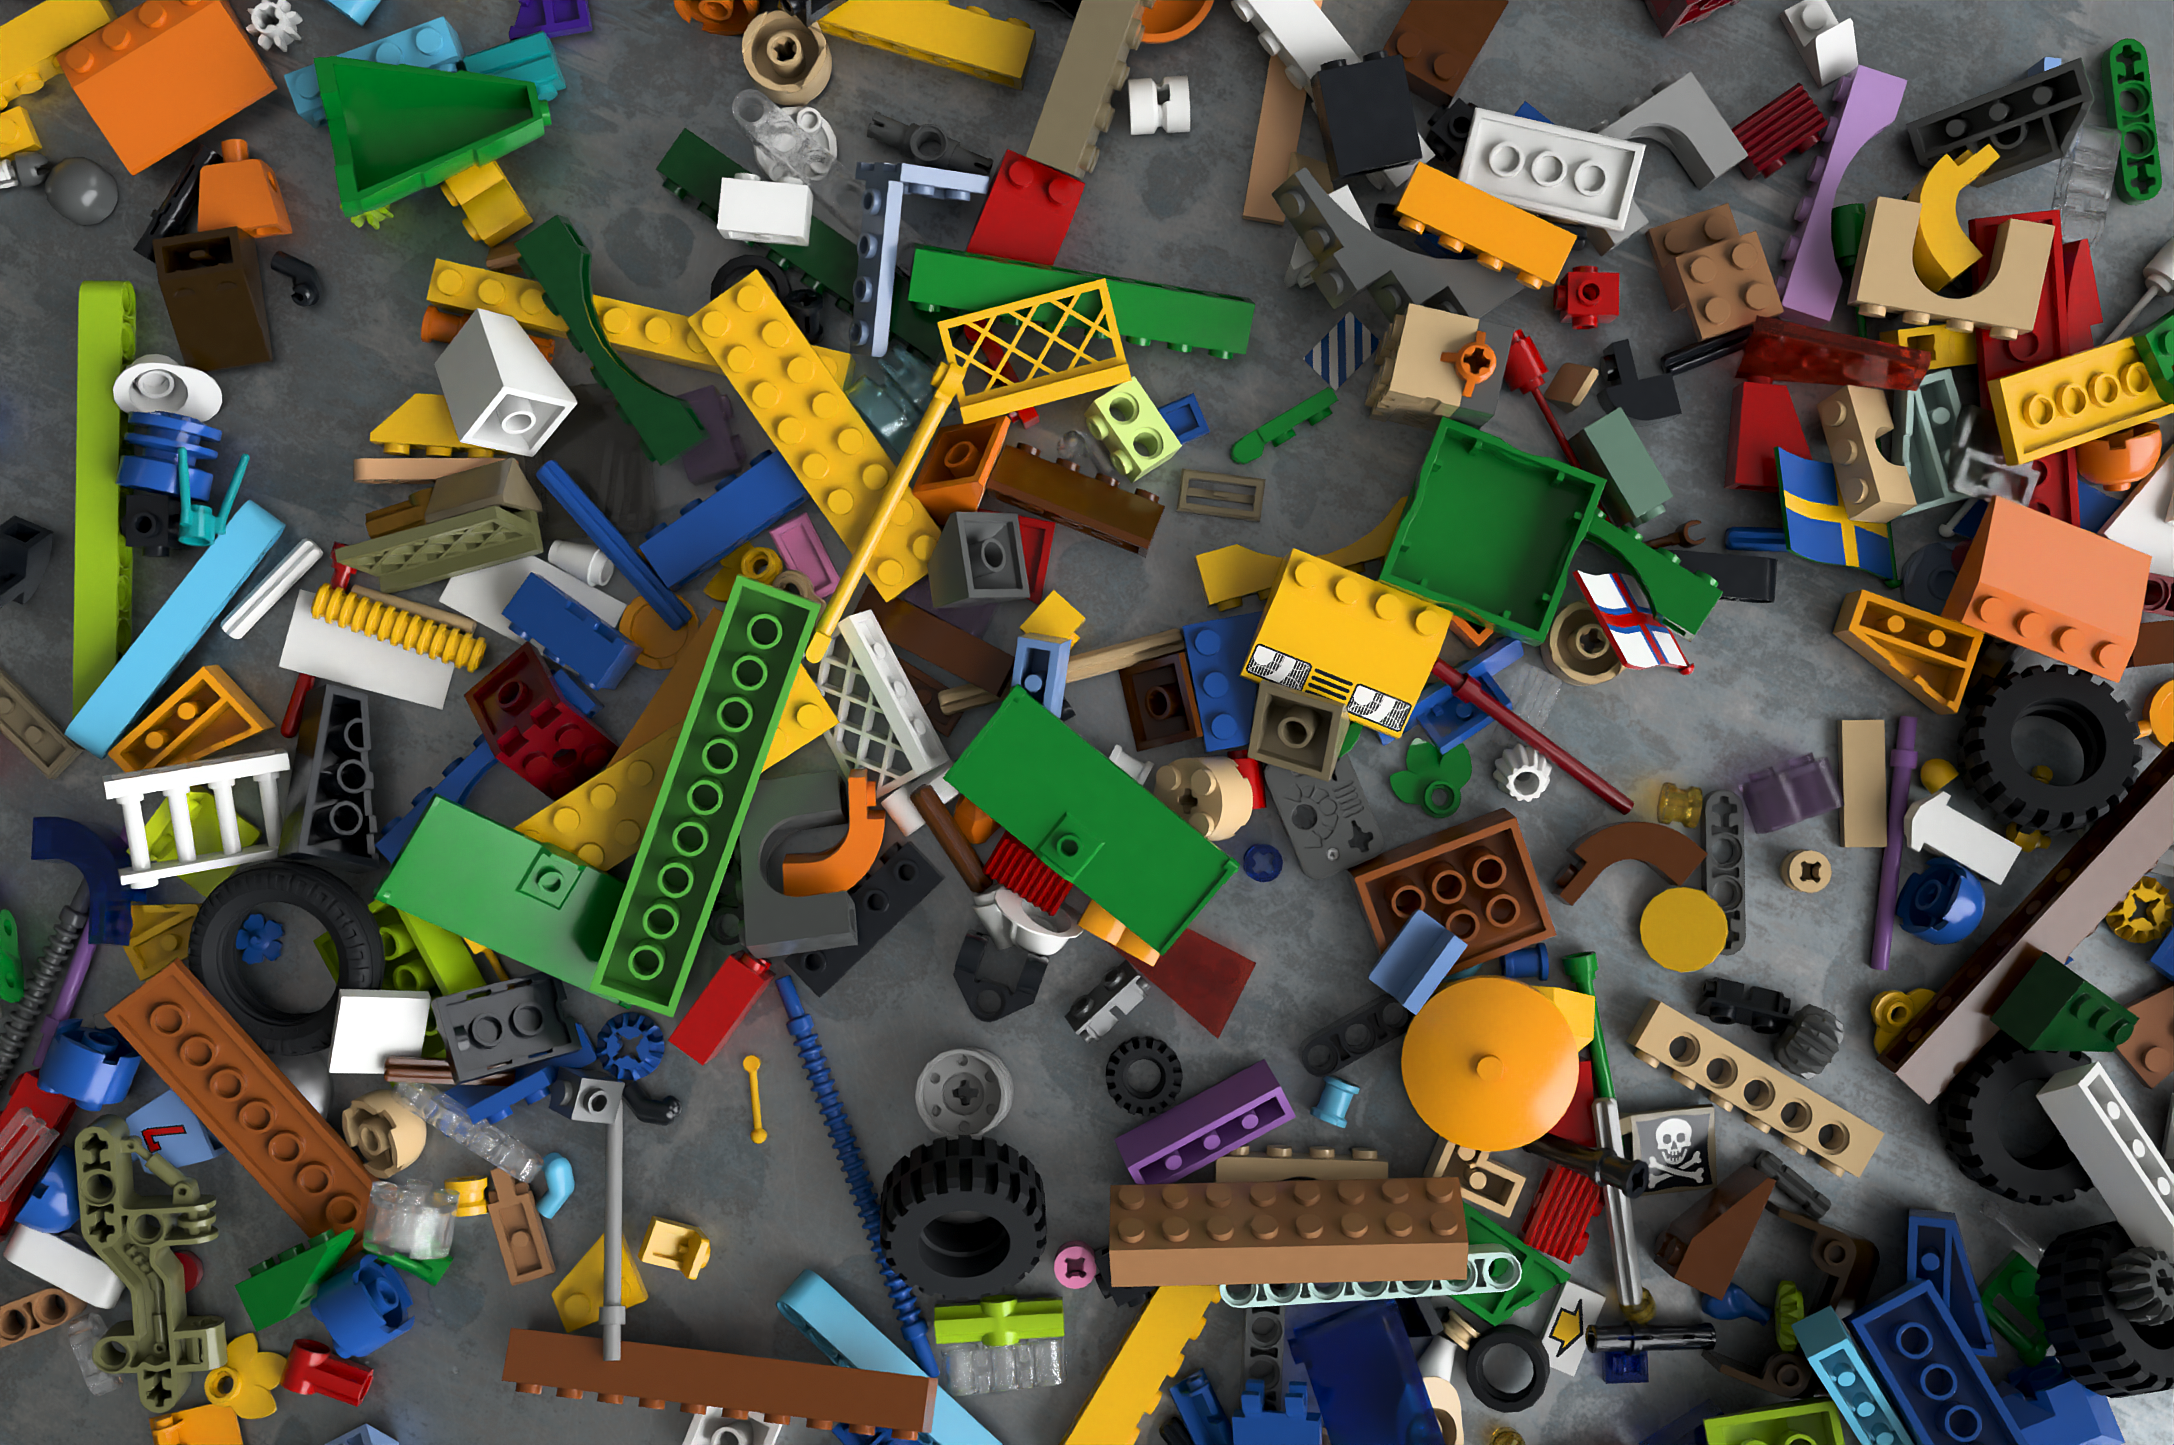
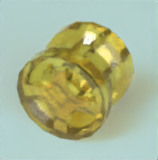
M1665 782L1658 799V823L1669 825L1673 821L1681 822L1683 827L1695 829L1702 810L1703 794L1701 787L1690 786L1687 789H1680L1675 783Z

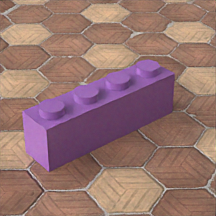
M1265 1059L1117 1137L1114 1141L1136 1184H1172L1296 1116L1280 1084Z

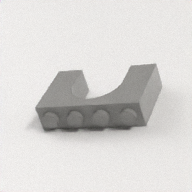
M1691 71L1678 80L1673 75L1667 77L1651 90L1654 94L1653 97L1645 102L1640 97H1637L1618 112L1621 116L1620 119L1612 124L1607 119H1604L1587 131L1621 140L1646 137L1663 143L1675 154L1699 191L1730 171L1748 156ZM1632 198L1622 233L1586 224H1578L1584 225L1587 228L1588 239L1602 257L1636 234L1649 221Z

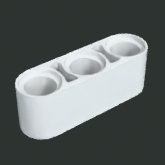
M18 1223L3 1252L4 1257L13 1264L99 1308H114L126 1287L86 1242L83 1235L70 1228L59 1233H42Z

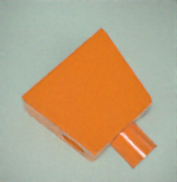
M242 139L222 141L223 163L205 165L200 170L198 232L237 226L254 238L291 234L292 226L272 167L261 159H249L247 141Z

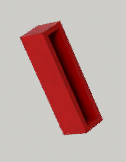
M40 1068L22 1073L15 1079L9 1090V1095L12 1097L6 1108L0 1111V1242L5 1241L16 1222L14 1219L35 1184L39 1181L79 1109L75 1104L76 1099L60 1093H48L37 1086Z

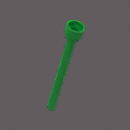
M1579 952L1562 957L1564 973L1570 976L1571 983L1576 984L1577 992L1595 996L1592 980L1596 979L1595 971L1599 970L1596 952ZM1595 996L1594 1039L1588 1044L1597 1094L1598 1098L1612 1097L1616 1100ZM1621 1136V1138H1622V1145H1623V1152H1624V1150H1625V1142H1624V1137Z

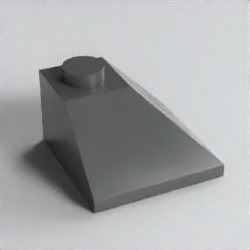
M990 512L951 513L927 565L933 608H965L1030 597L1018 514Z

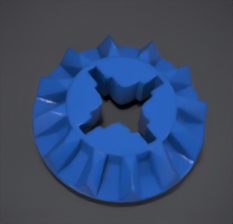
M626 1012L616 1015L606 1022L597 1035L598 1040L595 1053L602 1063V1068L617 1079L634 1081L652 1073L663 1058L665 1049L663 1034L659 1026L644 1014ZM619 1034L628 1040L634 1037L637 1038L641 1034L644 1036L636 1046L638 1057L635 1058L632 1054L617 1058L616 1055L620 1053L619 1050L623 1047Z

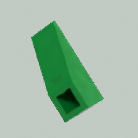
M353 1227L338 1235H335L333 1228L307 1240L310 1245L308 1249H305L303 1243H300L278 1254L279 1263L276 1264L273 1257H270L248 1269L251 1277L234 1286L256 1332L284 1320L310 1305V1301L317 1296L320 1284L331 1276L354 1237L355 1231Z

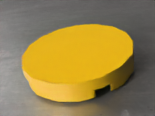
M1687 886L1670 888L1653 897L1643 911L1639 926L1642 944L1650 957L1664 968L1678 972L1697 971L1712 963L1724 949L1728 935L1726 915L1718 903L1703 890Z

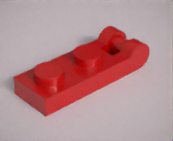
M982 319L973 323L984 329L987 321ZM965 324L964 333L966 340L973 348L981 333ZM990 328L988 332H990L991 334L994 335V333L992 332V330H991V328ZM985 336L978 348L981 349L987 360L982 364L995 371L1005 353L999 343ZM1007 359L999 374L1014 383L1020 382ZM984 371L986 377L990 381L992 375ZM996 379L992 387H994L997 384H1000L1001 386H1005L1008 384L1004 383L999 379ZM1034 406L1007 413L1013 424L1020 420L1025 430L1040 422L1039 415Z

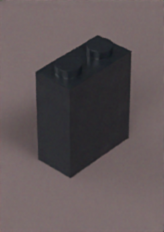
M1387 50L1377 51L1362 56L1363 62L1347 65L1346 59L1330 61L1320 65L1321 71H1318L1310 79L1331 182L1413 165L1423 158L1402 54L1388 56Z

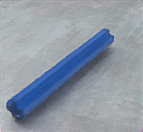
M550 460L542 465L536 473V477L668 626L674 631L684 627L691 620L692 613L666 587L661 578L557 461Z

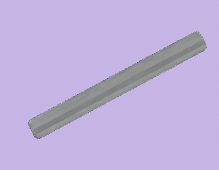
M1612 1097L1596 1098L1591 1107L1597 1149L1607 1147L1615 1150L1617 1156L1624 1158L1617 1101ZM1606 1185L1603 1187L1618 1301L1622 1305H1638L1643 1298L1630 1198L1624 1196L1622 1190Z

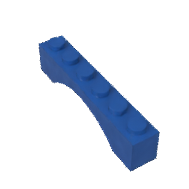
M560 668L557 672L554 669L550 670L565 699L588 718L592 719L605 707L570 670ZM483 733L474 741L473 745L476 749L466 759L459 757L444 769L442 774L445 779L434 789L429 786L422 790L412 800L411 804L414 808L404 818L400 815L395 817L380 831L384 837L375 844V847L391 864L434 793L464 806L474 787L491 768L500 762L494 757Z

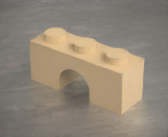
M1846 385L1818 403L1816 406L1848 519L1886 524L1917 506L1906 466L1894 465L1888 462L1879 452L1875 442L1876 439L1894 429L1884 390Z

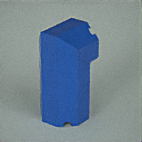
M2046 1356L2034 1367H2028L2024 1364L2012 1369L2008 1374L2011 1383L2008 1384L2002 1380L1995 1387L2029 1445H2121L2125 1443L2106 1395L2101 1396L2085 1388V1385L2074 1380L2069 1375L2070 1369L2058 1363L2055 1356Z

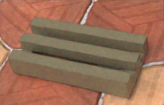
M1182 468L1176 512L1260 522L1266 479ZM1189 480L1256 489L1254 496L1188 487ZM1188 496L1253 505V511L1186 503V499Z

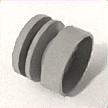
M968 1046L943 1052L928 1062L918 1077L915 1099L918 1113L930 1130L941 1137L946 1136L947 1139L951 1140L958 1139V1135H971V1139H974L989 1132L1004 1120L1012 1105L1014 1087L1011 1074L999 1057L986 1049ZM966 1080L969 1081L971 1088H977L978 1095L972 1097L970 1103H967L966 1096L958 1094V1088L965 1086Z

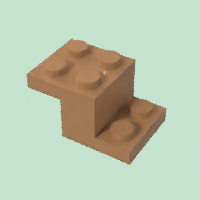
M1729 203L1648 229L1645 233L1671 311L1674 312L1687 308L1698 342L1778 316L1784 312L1757 232L1753 231L1741 236L1739 235Z

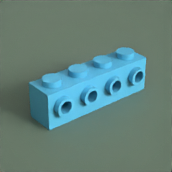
M444 16L336 55L338 57L392 65L406 64L457 73L459 70L467 71L463 61V57L466 55L458 33ZM315 64L285 74L284 77L298 115L313 128L328 126L319 91Z

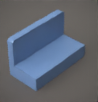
M1415 909L1367 976L1372 982L1392 995L1402 1006L1417 1015L1468 944L1422 910Z

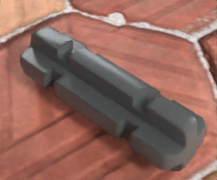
M1764 1151L1756 1159L1753 1165L1754 1168L1776 1180L1775 1186L1795 1203L1802 1205V1208L1816 1219L1822 1218L1831 1207L1830 1200L1817 1190L1814 1191V1187L1789 1166L1782 1165L1783 1162L1773 1153Z

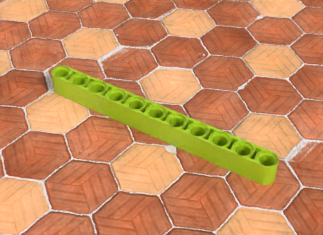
M84 280L79 288L72 720L132 646L133 547L126 546V539L122 534L121 524L122 518L126 514V495H134V489L117 485L116 478L121 456L134 455V444L125 441L124 438L125 432H135V426L128 424L129 414L120 409L114 400L113 394L116 378L126 369V366L131 365L136 359V295L130 281ZM129 730L126 732L123 738L128 735Z

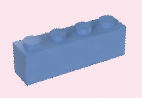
M1031 632L1018 636L1011 687L1019 684L1029 695L1060 719L1072 639Z

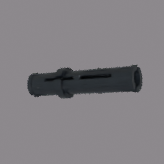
M198 143L190 160L183 168L164 202H162L158 210L153 209L150 217L153 219L137 245L133 248V251L155 263L152 240L172 237L176 233H182L185 228L182 226V223L199 198L200 170L205 165L219 164L223 160L221 155L207 146Z
M1625 1320L1621 1325H1588L1585 1340L1587 1348L1591 1353L1623 1351L1628 1356H1637L1641 1351L1713 1350L1716 1345V1332L1710 1322H1703L1702 1324H1638L1635 1320ZM1660 1335H1683V1338L1660 1339ZM1619 1336H1642V1339H1641V1340H1618V1337H1619Z

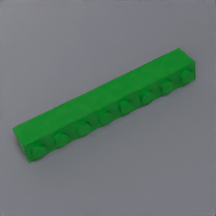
M917 243L914 246L907 293L908 301L916 302L915 308L940 312L941 306L957 308V314L962 316L1105 278L1120 335H1126V342L1150 346L1151 340L1168 342V349L1180 352H1192L1193 346L1209 349L1208 355L1223 359H1233L1234 353L1246 355L1255 303L1247 297ZM1099 290L1081 293L1072 310L1094 323L1103 307ZM1073 296L1058 299L1057 301L1068 307ZM1051 302L1039 304L1031 320L1043 322V329L1054 331L1065 311ZM1032 307L1016 310L1015 312L1026 318ZM1009 313L1000 315V322L1021 326L1023 323ZM1069 314L1059 332H1067V328L1070 326L1084 329V335H1087L1091 326ZM1104 315L1098 326L1109 331ZM1097 330L1092 335L1093 338L1109 339V337Z

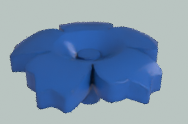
M261 913L250 914L248 920L243 923L246 929H239L236 937L237 949H245L242 961L247 962L248 965L262 963L265 957L270 961H275L281 956V949L283 947V943L276 940L285 934L282 924L276 923L274 920L266 922L264 915Z

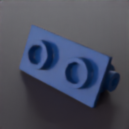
M1203 1368L1198 1369L1168 1388L1194 1445H1234L1233 1430Z

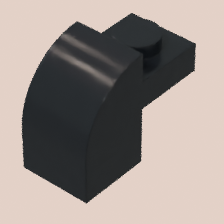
M1629 339L1613 342L1603 350L1604 356L1600 358L1601 372L1604 380L1611 382V387L1604 388L1596 396L1606 414L1621 407L1633 427H1644L1670 421L1682 414L1672 372L1638 380Z
M15 515L0 525V609L10 601L23 605L32 597L40 585L51 557L53 531Z

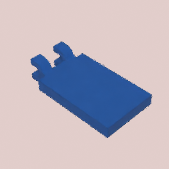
M1246 1380V1391H1242L1241 1394L1242 1409H1235L1232 1415L1234 1445H1323L1321 1413L1308 1412L1307 1382L1290 1381L1289 1393L1285 1394L1286 1411L1265 1410L1264 1380Z

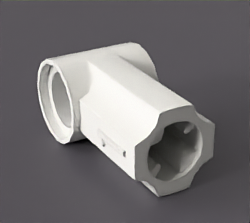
M951 759L928 771L912 783L910 781L880 803L905 837L926 823L910 800V794L923 784L931 785L944 805L961 794L943 779L954 764Z

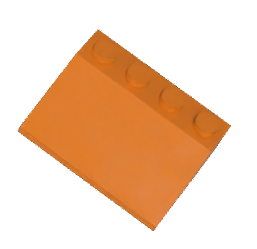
M146 0L55 56L72 89L129 173L133 176L277 89L275 82L228 0Z
M1992 495L1940 616L2070 667L2091 673L2094 676L2119 683L2137 643L2152 556L2003 497Z

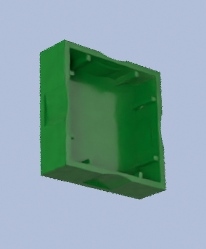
M1442 416L1435 426L1375 581L1452 611L1454 616L1534 647L1543 644L1566 587L1571 559L1586 536L1607 479L1550 457L1523 452L1512 447L1499 437Z

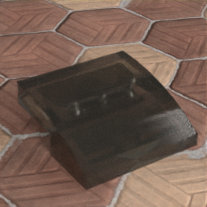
M1962 404L1950 448L1948 489L1990 502L1992 495H1997L2028 507L2040 474L2039 471L2031 469L2034 460L2021 465L2007 466L1995 413L1972 404Z

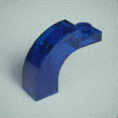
M33 817L31 860L57 864L72 863L83 873L87 880L90 891L88 944L129 946L130 932L133 927L131 903H147L146 888L131 889L130 884L121 885L118 869L132 867L131 857L126 852L129 848L128 844L113 831L95 823L62 817Z

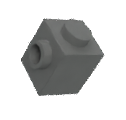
M559 1067L556 1081L551 1088L549 1109L570 1120L614 1124L625 1082L602 1071Z

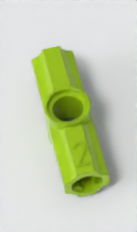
M993 1295L983 1297L979 1302L935 1304L934 1327L936 1344L982 1341V1344L986 1346H1006L1018 1343L1020 1339L1065 1336L1063 1297L1018 1299L1014 1295Z

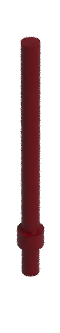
M1437 657L1431 673L1452 688L1451 693L1464 703H1473L1621 814L1626 815L1631 811L1634 801L1481 689V682L1468 673L1461 674L1440 657Z

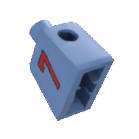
M169 1089L125 1118L130 1136H139L145 1149L153 1155L158 1152L176 1168L207 1161L229 1152L172 1089ZM136 1152L131 1153L132 1163L140 1160L144 1171L147 1174H153L144 1166L147 1161Z

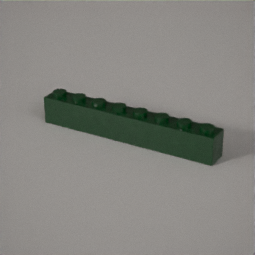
M686 128L683 129L656 168L664 180L661 186L667 192L681 201L687 196L698 203L699 206L696 210L716 225L718 224L722 177L734 178L736 173L752 174ZM811 215L809 246L739 240L749 248H752L756 243L768 251L765 258L776 263L784 272L791 267L803 276L800 282L804 286L820 294L826 291L837 299L834 305L843 313L853 318L855 301L853 297V284L857 278L859 255L857 253V245ZM895 272L888 343L894 338L907 347L904 353L910 359L923 367L928 362L937 367L946 357L937 322L958 317L959 315L945 306H941L940 312H929L915 308L916 302L908 301L909 281ZM965 324L948 328L952 346L963 333Z

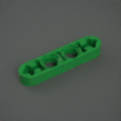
M2126 38L2119 40L2104 52L2101 58V72L2115 190L2122 202L2137 206L2151 200L2159 193L2162 187V175L2147 53L2145 47L2135 39ZM2121 53L2124 58H2131L2132 64L2126 68L2123 62H2117L2116 57ZM2125 77V80H2129L2118 84V81ZM2130 91L2135 94L2139 102L2135 112H2128L2120 106L2119 96L2121 92ZM2126 133H2136L2142 138L2143 149L2141 153H2131L2126 149L2124 145ZM2142 160L2145 162V164L2140 166L2139 168H2137V164L2133 165L2132 167H2128V164L2138 163ZM2137 178L2139 182H2145L2146 189L2140 191L2138 187H2132L2131 181Z

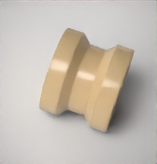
M1801 849L1788 853L1781 861L1779 868L1780 877L1787 887L1791 890L1806 893L1818 892L1825 888L1832 874L1831 864L1828 859L1820 852ZM1814 865V867L1812 868V871H1813V872H1812L1813 877H1812V876L1810 875V872H1811L1810 868Z

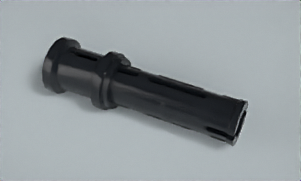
M1545 1133L1535 1141L1522 1146V1149L1527 1153L1536 1154L1587 1174L1595 1185L1601 1187L1610 1185L1622 1190L1624 1196L1631 1199L1638 1198L1644 1192L1649 1180L1650 1172L1646 1162L1639 1159L1629 1161L1617 1156L1615 1150L1607 1147L1594 1150L1550 1133Z

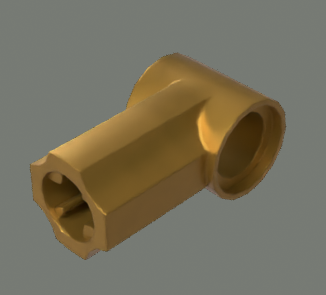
M434 487L412 493L408 496L409 500L366 513L365 525L369 537L375 539L426 525L425 512Z

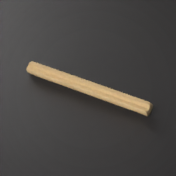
M1175 628L1070 656L1065 684L1181 653L1185 650L1183 635L1179 629ZM1012 676L1000 698L971 683L940 691L938 693V700L942 713L948 716L1004 701L1009 695Z

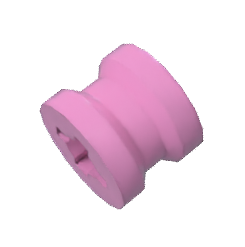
M1071 1240L1061 1245L1056 1252L1054 1272L1059 1282L1067 1288H1083L1093 1280L1097 1265L1094 1261L1095 1251L1089 1244L1081 1240Z

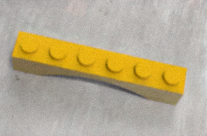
M1408 496L1400 498L1384 520L1361 539L1334 552L1315 557L1357 574L1366 571L1364 566L1366 563L1380 560L1382 564ZM1238 544L1196 555L1194 562L1207 608L1217 606L1219 612L1228 611L1243 606L1242 598L1258 594L1260 601L1267 600L1283 557L1258 553Z

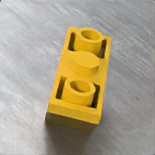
M415 393L370 432V442L384 447L383 453L389 455L409 456L410 449L426 450L425 456L432 458H452V452L468 453L467 458H494V455H507L508 453L459 442L444 395Z

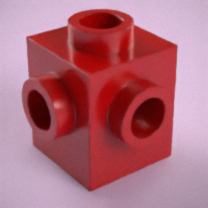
M1596 266L1573 267L1572 272H1568L1560 280V285L1556 284L1554 287L1553 308L1554 310H1560L1559 323H1572V328L1577 330L1595 329L1598 327V323H1611L1619 316V273L1598 272V267Z

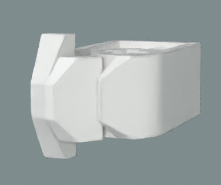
M1944 791L1936 792L1911 804L1904 816V835L1907 837L1908 848L1917 852L1922 848L1936 857L1944 856L1953 859L1969 869L1983 883L2002 884L2022 847L1947 806L1946 804L1951 795Z

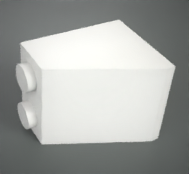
M477 308L434 364L459 442L533 457L577 404L573 393L514 317Z

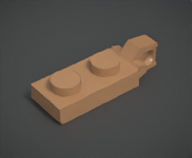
M512 1161L495 1166L490 1170L495 1190L488 1192L490 1203L487 1204L511 1285H518L553 1274L556 1268L539 1212L536 1209L532 1189L530 1190L527 1180L519 1182Z

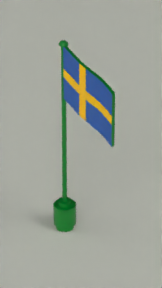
M1864 203L1832 208L1831 241L1835 262L1841 263V269L1850 268L1851 279L1854 274L1866 216ZM1855 307L1864 384L1866 388L1874 389L1866 319L1864 315L1858 314L1859 307ZM1879 437L1875 440L1879 452L1882 455L1881 440ZM1778 446L1774 447L1786 550L1811 562L1859 569L1888 580L1885 581V584L1891 589L1898 588L1902 584V579L1898 580L1891 521L1883 524L1849 520L1832 463L1803 459L1786 452Z

